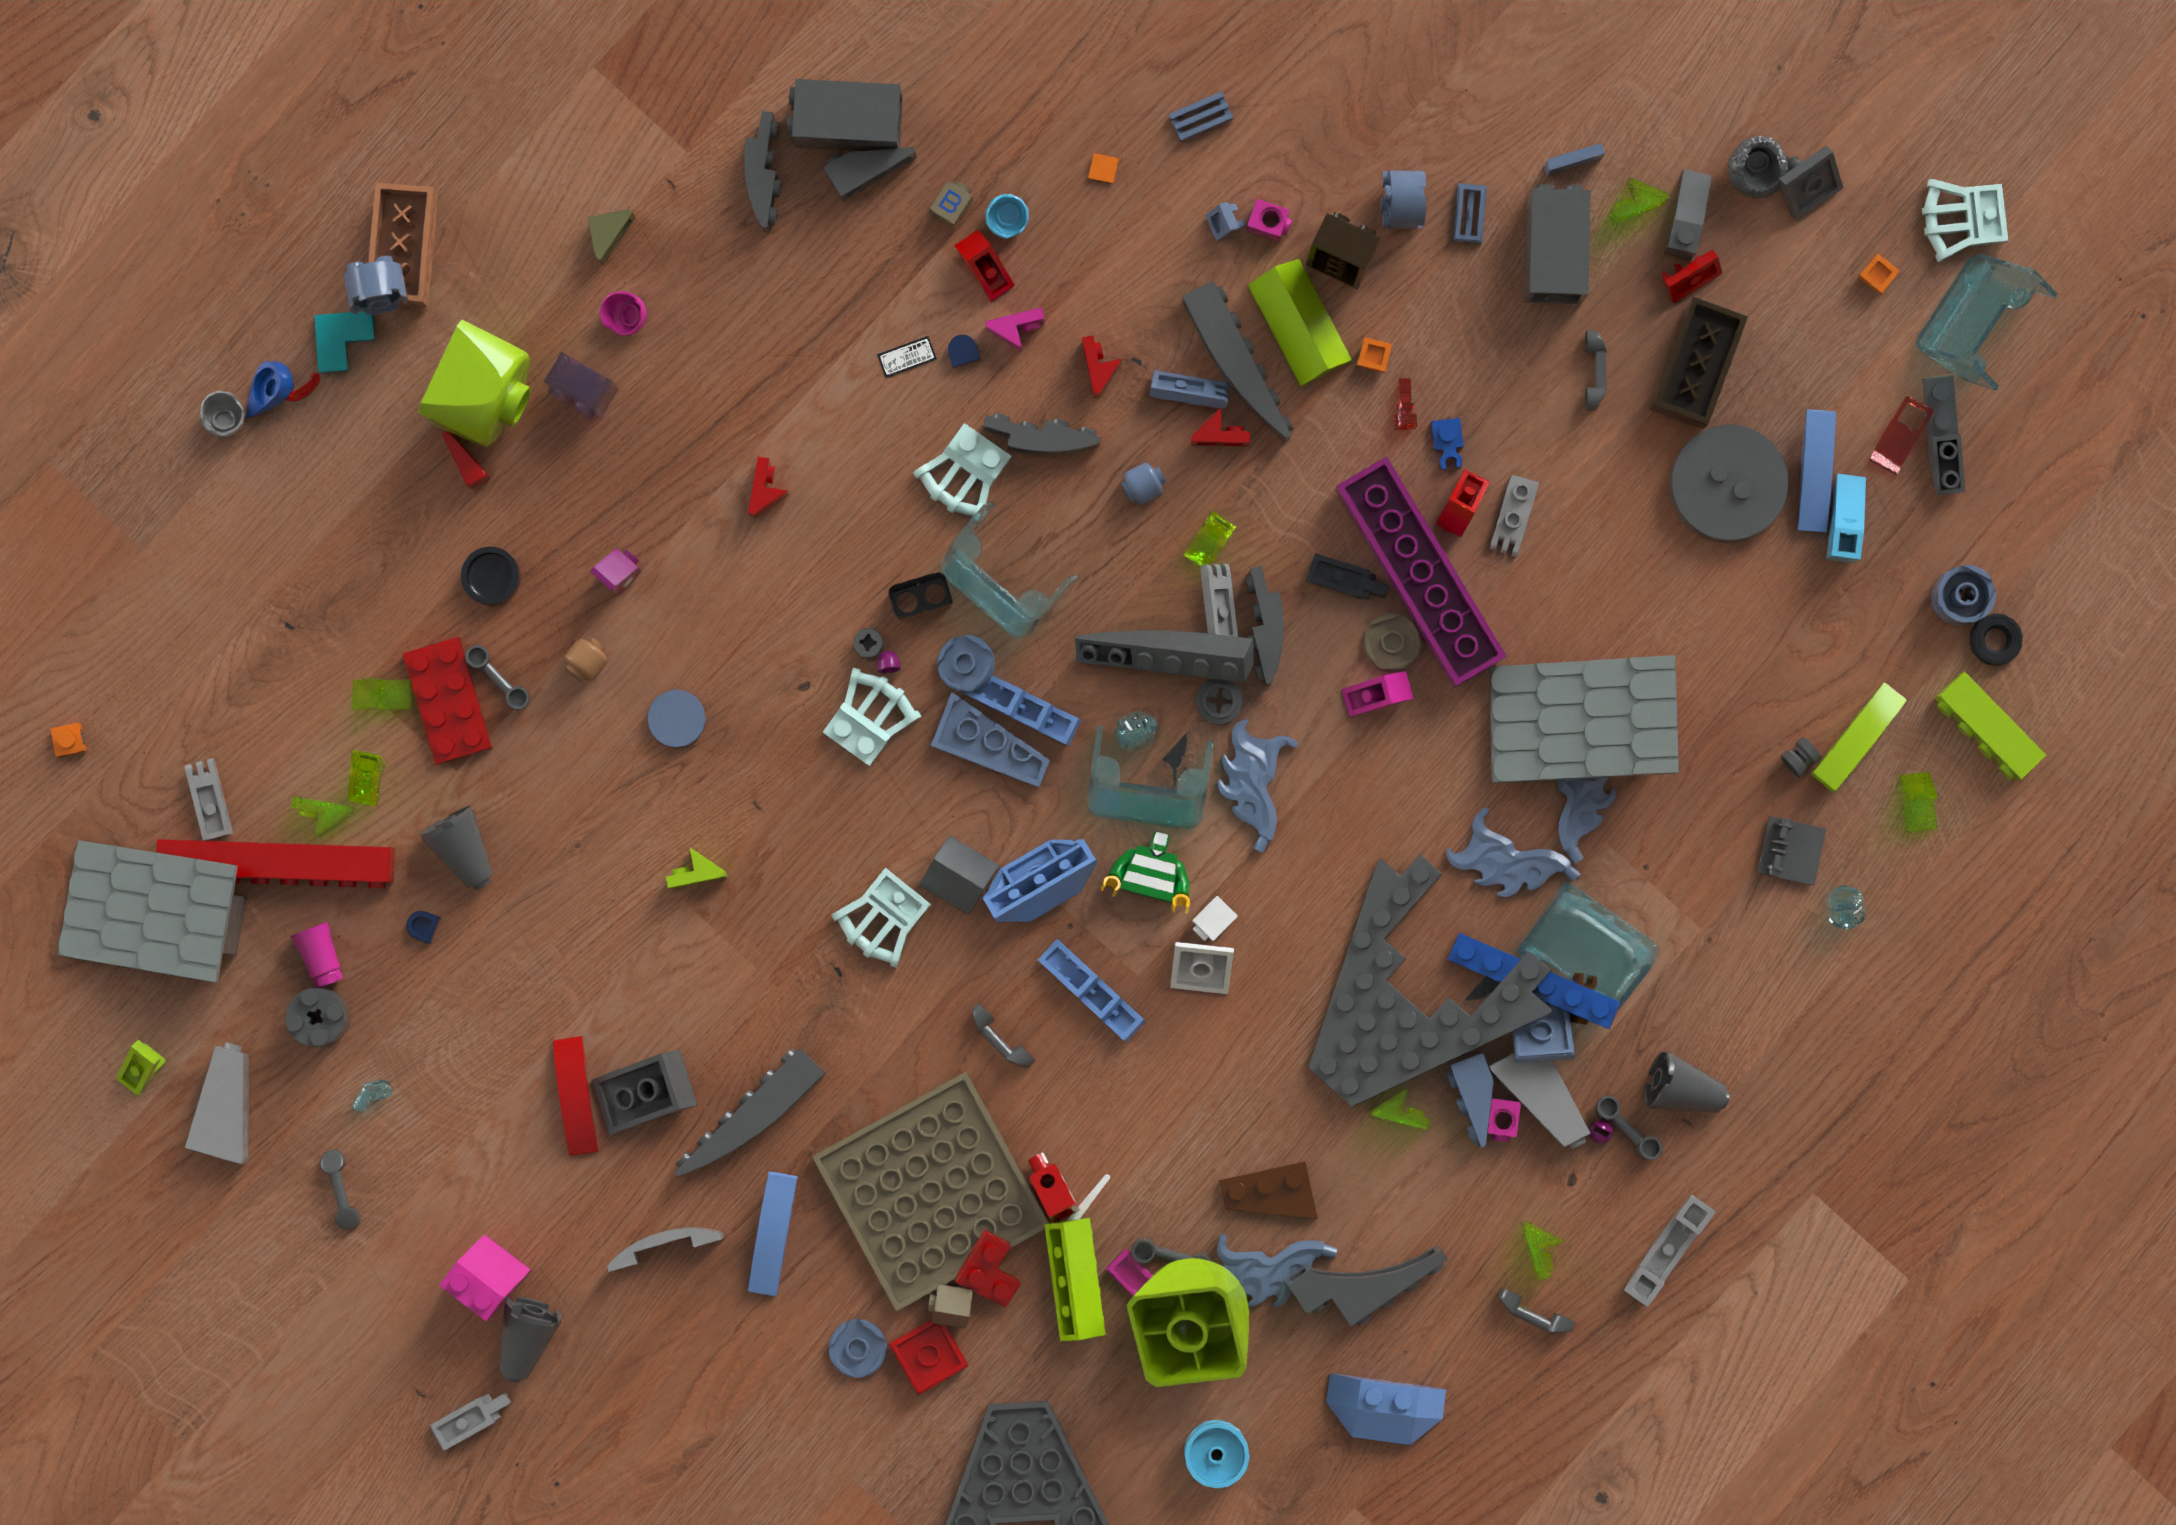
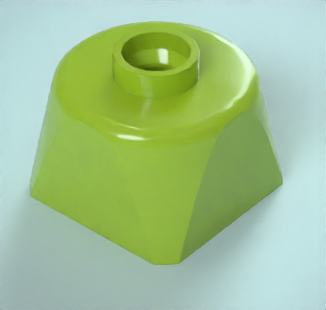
M461 320L425 392L418 413L435 427L484 447L492 445L501 435L507 424L514 427L518 423L527 406L531 394V387L525 385L530 368L529 354Z
M1200 1258L1173 1261L1158 1270L1128 1302L1127 1309L1145 1379L1153 1386L1163 1387L1239 1378L1246 1370L1249 1338L1248 1301L1240 1281L1225 1267Z

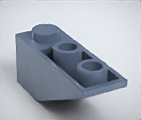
M1478 1053L1449 1064L1450 1071L1446 1072V1077L1451 1089L1457 1088L1460 1099H1457L1456 1103L1461 1115H1467L1471 1126L1466 1128L1472 1144L1478 1143V1146L1482 1148L1486 1146L1493 1077L1484 1054Z

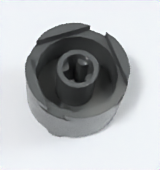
M310 988L298 993L291 1000L286 1012V1027L291 1035L298 1042L311 1047L328 1046L339 1041L346 1034L350 1025V1014L345 999L330 989ZM322 1011L320 1016L324 1019L323 1022L314 1023V1012Z

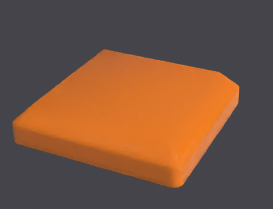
M1094 153L1088 178L1113 184L1119 159Z

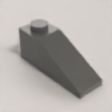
M913 147L848 152L843 156L841 153H838L826 161L828 165L823 168L839 197L844 202L916 159L917 156Z
M1686 169L1683 170L1665 244V254L1690 260L1696 255L1704 223L1711 175Z

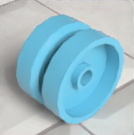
M1218 1419L1204 1421L1191 1431L1184 1447L1185 1461L1189 1472L1195 1480L1204 1486L1212 1488L1229 1487L1240 1480L1247 1470L1250 1458L1247 1441L1241 1431L1230 1422ZM1215 1449L1221 1450L1223 1453L1222 1457L1218 1456L1214 1460L1211 1455L1212 1451Z

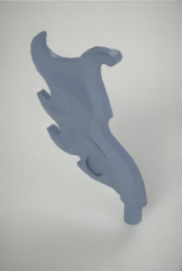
M1245 719L1235 725L1231 734L1236 753L1235 759L1229 761L1226 755H1223L1222 758L1223 767L1229 776L1230 784L1224 785L1221 780H1218V789L1225 798L1238 802V805L1233 806L1231 810L1240 820L1254 826L1258 830V835L1260 836L1253 849L1264 853L1269 842L1273 840L1277 824L1276 809L1267 792V784L1274 780L1277 755L1280 748L1286 745L1296 748L1298 742L1286 736H1276L1271 740L1254 738L1245 729L1246 724L1249 722L1248 719Z
M1608 777L1556 780L1559 792L1563 793L1567 799L1558 824L1559 840L1564 853H1568L1574 864L1584 859L1577 847L1578 840L1583 835L1597 828L1603 820L1601 815H1597V811L1609 807L1615 799L1616 789L1612 788L1609 795L1603 792L1604 784Z
M1482 808L1473 819V835L1467 848L1461 853H1453L1450 848H1447L1446 852L1448 861L1455 868L1461 870L1473 869L1482 873V879L1474 880V883L1482 886L1503 884L1504 891L1497 892V896L1509 897L1516 894L1523 883L1527 884L1526 888L1528 891L1534 890L1556 872H1563L1572 882L1580 875L1571 865L1572 861L1553 850L1535 849L1522 852L1516 850L1513 841L1485 827L1484 818L1489 812L1487 808Z
M1225 1234L1220 1235L1217 1244V1253L1223 1261L1224 1267L1240 1281L1245 1293L1252 1296V1300L1248 1302V1307L1262 1303L1271 1295H1276L1277 1300L1272 1304L1273 1307L1281 1306L1287 1301L1291 1292L1284 1281L1286 1278L1306 1264H1309L1311 1267L1312 1262L1316 1257H1320V1255L1335 1259L1337 1248L1324 1244V1241L1316 1240L1295 1242L1273 1257H1267L1263 1251H1230L1226 1247L1227 1236Z

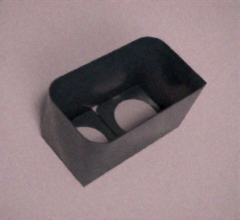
M940 572L898 583L889 589L892 608L899 620L952 605L953 603L947 579ZM932 584H939L945 590V598L939 604H931L925 598V590ZM904 592L913 593L917 598V607L912 612H903L898 608L897 599Z

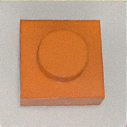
M1877 253L1859 274L1858 278L1881 295L1900 270Z
M1364 337L1357 367L1385 374L1392 344Z
M81 723L50 728L56 757L87 752Z

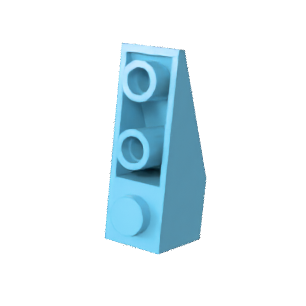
M1836 474L1826 560L1856 563L1861 560L1865 520L1866 477Z

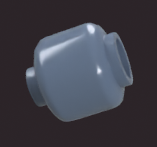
M1145 462L1126 471L1121 485L1131 503L1135 501L1138 505H1144L1163 494L1161 484L1165 483L1166 480L1159 467L1153 469L1149 463Z

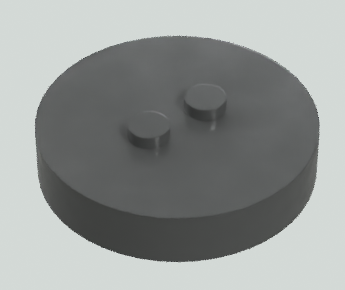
M1720 425L1700 432L1680 450L1671 468L1669 492L1677 515L1690 530L1712 541L1724 543L1738 542L1757 535L1777 518L1787 497L1788 473L1780 452L1764 435L1745 426Z

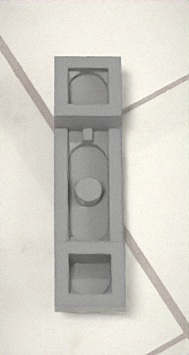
M1691 1194L1657 1237L1623 1290L1649 1307L1665 1284L1666 1278L1696 1236L1700 1235L1716 1211Z
M698 1227L662 1231L648 1236L623 1250L609 1263L607 1269L608 1272L638 1264L640 1261L637 1251L690 1236L693 1247L721 1240L724 1238L723 1232Z

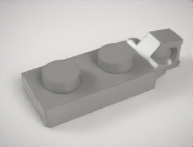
M507 1392L493 1400L490 1394H487L484 1397L481 1396L429 1426L442 1450L445 1451L495 1423L497 1419L502 1417L498 1410L509 1405L512 1401Z

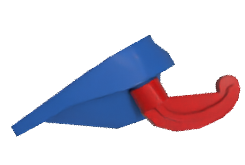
M279 361L263 362L258 367L253 378L246 417L252 418L278 406L284 400L297 402L304 399L318 386L320 375L317 372L312 373L310 381L296 391H293V378L285 364Z

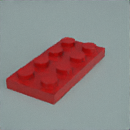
M460 637L403 653L435 764L439 765L492 749L493 747Z

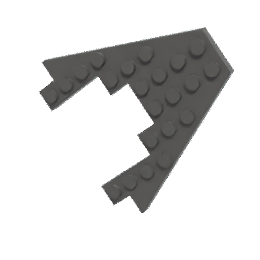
M1421 855L1414 860L1401 876L1381 858L1378 860L1308 1067L1351 1107L1408 1082L1553 1012L1550 1007L1533 993L1552 970L1530 951L1526 953L1471 1016L1448 997L1429 1019L1388 982L1389 978L1405 962L1406 958L1385 939L1443 875Z
M1048 1400L989 1404L946 1525H996V1523L1054 1520L1055 1525H1109Z

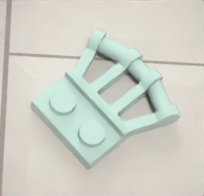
M1928 180L1927 188L1929 191L1925 206L1921 208L1922 216L1926 218L1924 235L1929 238L1937 255H1935V258L1938 262L1969 246L1976 247L1978 245L2006 243L2009 241L2002 184L1961 187L1939 180ZM1940 192L1963 197L1964 203L1937 205ZM1965 212L1966 223L1938 225V214ZM1967 232V239L1949 248L1946 247L1940 234Z
M964 423L944 452L915 470L913 474L916 479L922 481L931 495L930 498L935 502L938 500L947 506L949 512L952 514L957 512L974 516V520L982 521L990 487L1012 456ZM951 460L954 462L953 466L938 485L930 472L946 461ZM962 468L971 475L957 495L953 497L945 490ZM977 480L981 481L983 486L978 505L962 502Z
M853 668L845 702L841 705L823 733L868 766H871L893 735L922 716L918 710L915 711L904 695L905 691L890 685L886 677L862 673L861 669ZM857 684L873 687L858 710L854 709L852 704ZM882 692L890 700L875 721L872 722L864 714L879 693ZM898 705L905 718L888 730H883L881 725L894 707Z
M885 868L861 898L836 911L831 916L834 921H838L848 938L847 942L851 945L855 944L862 949L864 956L888 962L891 967L897 968L907 934L931 904ZM866 903L871 904L873 908L855 929L847 914ZM881 912L889 921L873 941L870 942L862 933L877 914ZM895 925L901 929L894 952L878 947Z

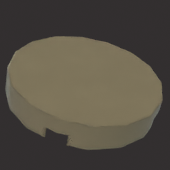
M1383 614L1374 619L1366 629L1363 639L1364 652L1369 661L1379 669L1387 671L1402 670L1411 665L1419 654L1421 647L1420 631L1412 620L1401 614Z

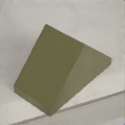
M626 209L588 217L595 257L602 265L606 263L636 217L630 210Z

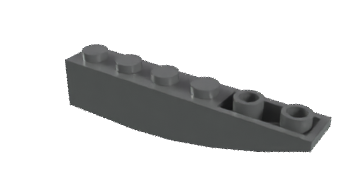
M1214 281L1183 295L1182 303L1208 354L1224 379L1239 398L1267 427L1284 442L1290 440V431L1293 430L1292 424L1286 414L1281 416L1277 405L1280 404L1279 398L1274 389L1268 390L1264 382L1267 379L1265 370L1261 363L1255 364L1251 356L1254 353V349L1247 337L1242 338L1238 330L1241 327V323L1236 313L1228 311L1225 305L1228 302V298L1222 286L1216 287Z
M1168 630L1103 632L1077 635L1075 637L1076 658L1079 663L1237 682L1246 681L1254 664L1253 639Z
M792 1048L782 1057L780 1061L783 1065L776 1072L771 1069L759 1080L762 1086L755 1093L750 1089L738 1101L742 1106L734 1114L729 1110L717 1122L721 1126L713 1134L708 1131L698 1140L697 1144L700 1147L692 1155L687 1152L676 1162L679 1168L674 1173L679 1177L710 1164L761 1134L781 1118L826 1072L802 1048H799L797 1051Z

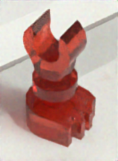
M1399 378V403L1397 404V411L1400 413L1394 415L1395 430H1415L1418 425L1417 414L1411 413L1414 410V403H1411V378Z

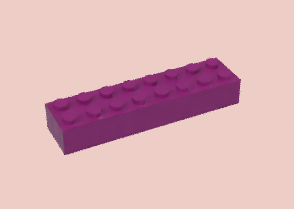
M1384 457L1337 485L1335 492L1453 689L1503 660L1506 654L1388 457Z

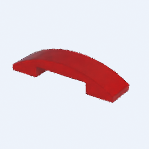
M583 1036L553 1040L557 1086L569 1156L599 1152L586 1072L587 1063Z

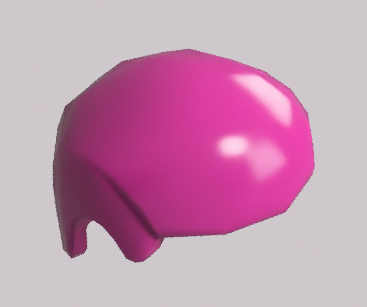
M625 291L610 293L602 301L599 311L603 326L621 336L637 334L644 327L647 317L645 304L640 297Z

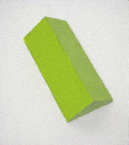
M1300 259L1275 266L1248 284L1300 387L1352 361Z

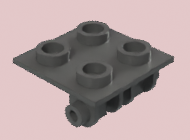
M1769 816L1757 873L1814 886L1826 829L1794 822L1787 818Z

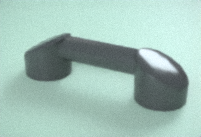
M1586 330L1585 352L1595 353V387H1586L1585 409L1586 411H1595L1607 390V349L1603 339L1596 330Z
M474 645L467 650L466 661L469 667L476 671H482L506 695L507 705L510 709L520 711L528 706L530 701L528 691L520 686L513 687L489 663V653L485 647Z
M979 1002L972 1008L974 1022L979 1033L1005 1060L1023 1067H1030L1035 1062L1032 1056L1020 1044L1012 1050L989 1026L994 1018Z
M1608 1095L1601 1097L1597 1101L1595 1106L1597 1116L1601 1120H1610L1636 1145V1152L1640 1158L1654 1160L1662 1154L1663 1146L1658 1138L1653 1136L1644 1138L1619 1114L1620 1103L1615 1097Z
M329 1150L321 1157L320 1166L324 1172L329 1173L338 1207V1211L335 1214V1222L340 1228L351 1230L359 1225L361 1215L358 1209L349 1206L340 1173L345 1167L346 1159L342 1152Z
M1140 1238L1132 1246V1256L1140 1263H1148L1153 1258L1169 1262L1189 1258L1211 1261L1208 1255L1201 1252L1194 1253L1191 1256L1155 1246V1243L1149 1238Z
M1501 1287L1498 1293L1499 1300L1510 1314L1538 1328L1552 1333L1570 1332L1574 1328L1576 1322L1555 1312L1552 1319L1549 1320L1520 1306L1519 1304L1523 1297Z

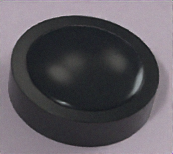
M483 547L475 550L466 558L461 569V582L464 590L473 600L483 605L495 606L507 602L514 596L520 585L521 574L516 560L508 552L498 547Z

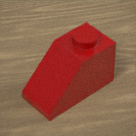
M978 229L954 245L966 267L991 302L1015 286L993 247Z
M1464 469L1436 524L1447 532L1462 537L1490 482Z

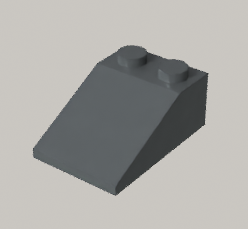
M680 1050L661 1053L592 1079L609 1135L698 1106Z

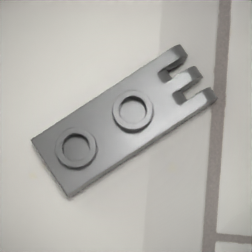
M1511 474L1489 550L1495 551L1499 540L1503 542L1500 553L1506 554L1509 544H1512L1514 547L1512 548L1511 556L1517 558L1539 482Z
M1204 564L1201 566L1200 571L1208 634L1238 637L1230 566L1228 564Z
M214 758L207 759L209 767L207 772L203 761L196 762L198 771L196 775H194L191 764L185 765V772L203 841L233 834Z

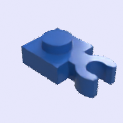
M1460 418L1431 421L1434 451H1443L1439 461L1440 469L1442 471L1446 470L1445 461L1448 458L1454 459L1456 468L1460 469L1462 458L1456 452V449L1464 447Z

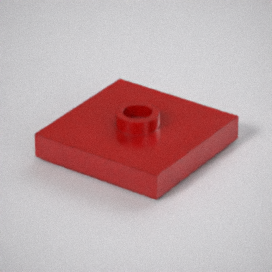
M932 1319L889 1344L917 1396L969 1367L947 1326L931 1323Z

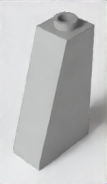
M225 1042L224 1047L215 1046L185 1148L235 1163L245 1164L248 1161L249 1054L241 1052L242 1046Z
M1513 1052L1488 1065L1491 1074L1518 1102H1521V1105L1561 1146L1566 1147L1569 1145L1573 1149L1586 1142L1585 1136L1590 1134V1131L1553 1061L1516 1063Z

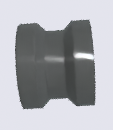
M865 628L855 635L853 641L854 648L861 657L873 659L882 652L883 639L876 630Z

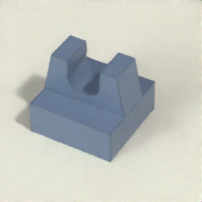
M1228 202L1219 204L1205 215L1216 241L1225 239L1245 225L1243 220L1236 221L1233 212L1238 209L1236 204H1229Z

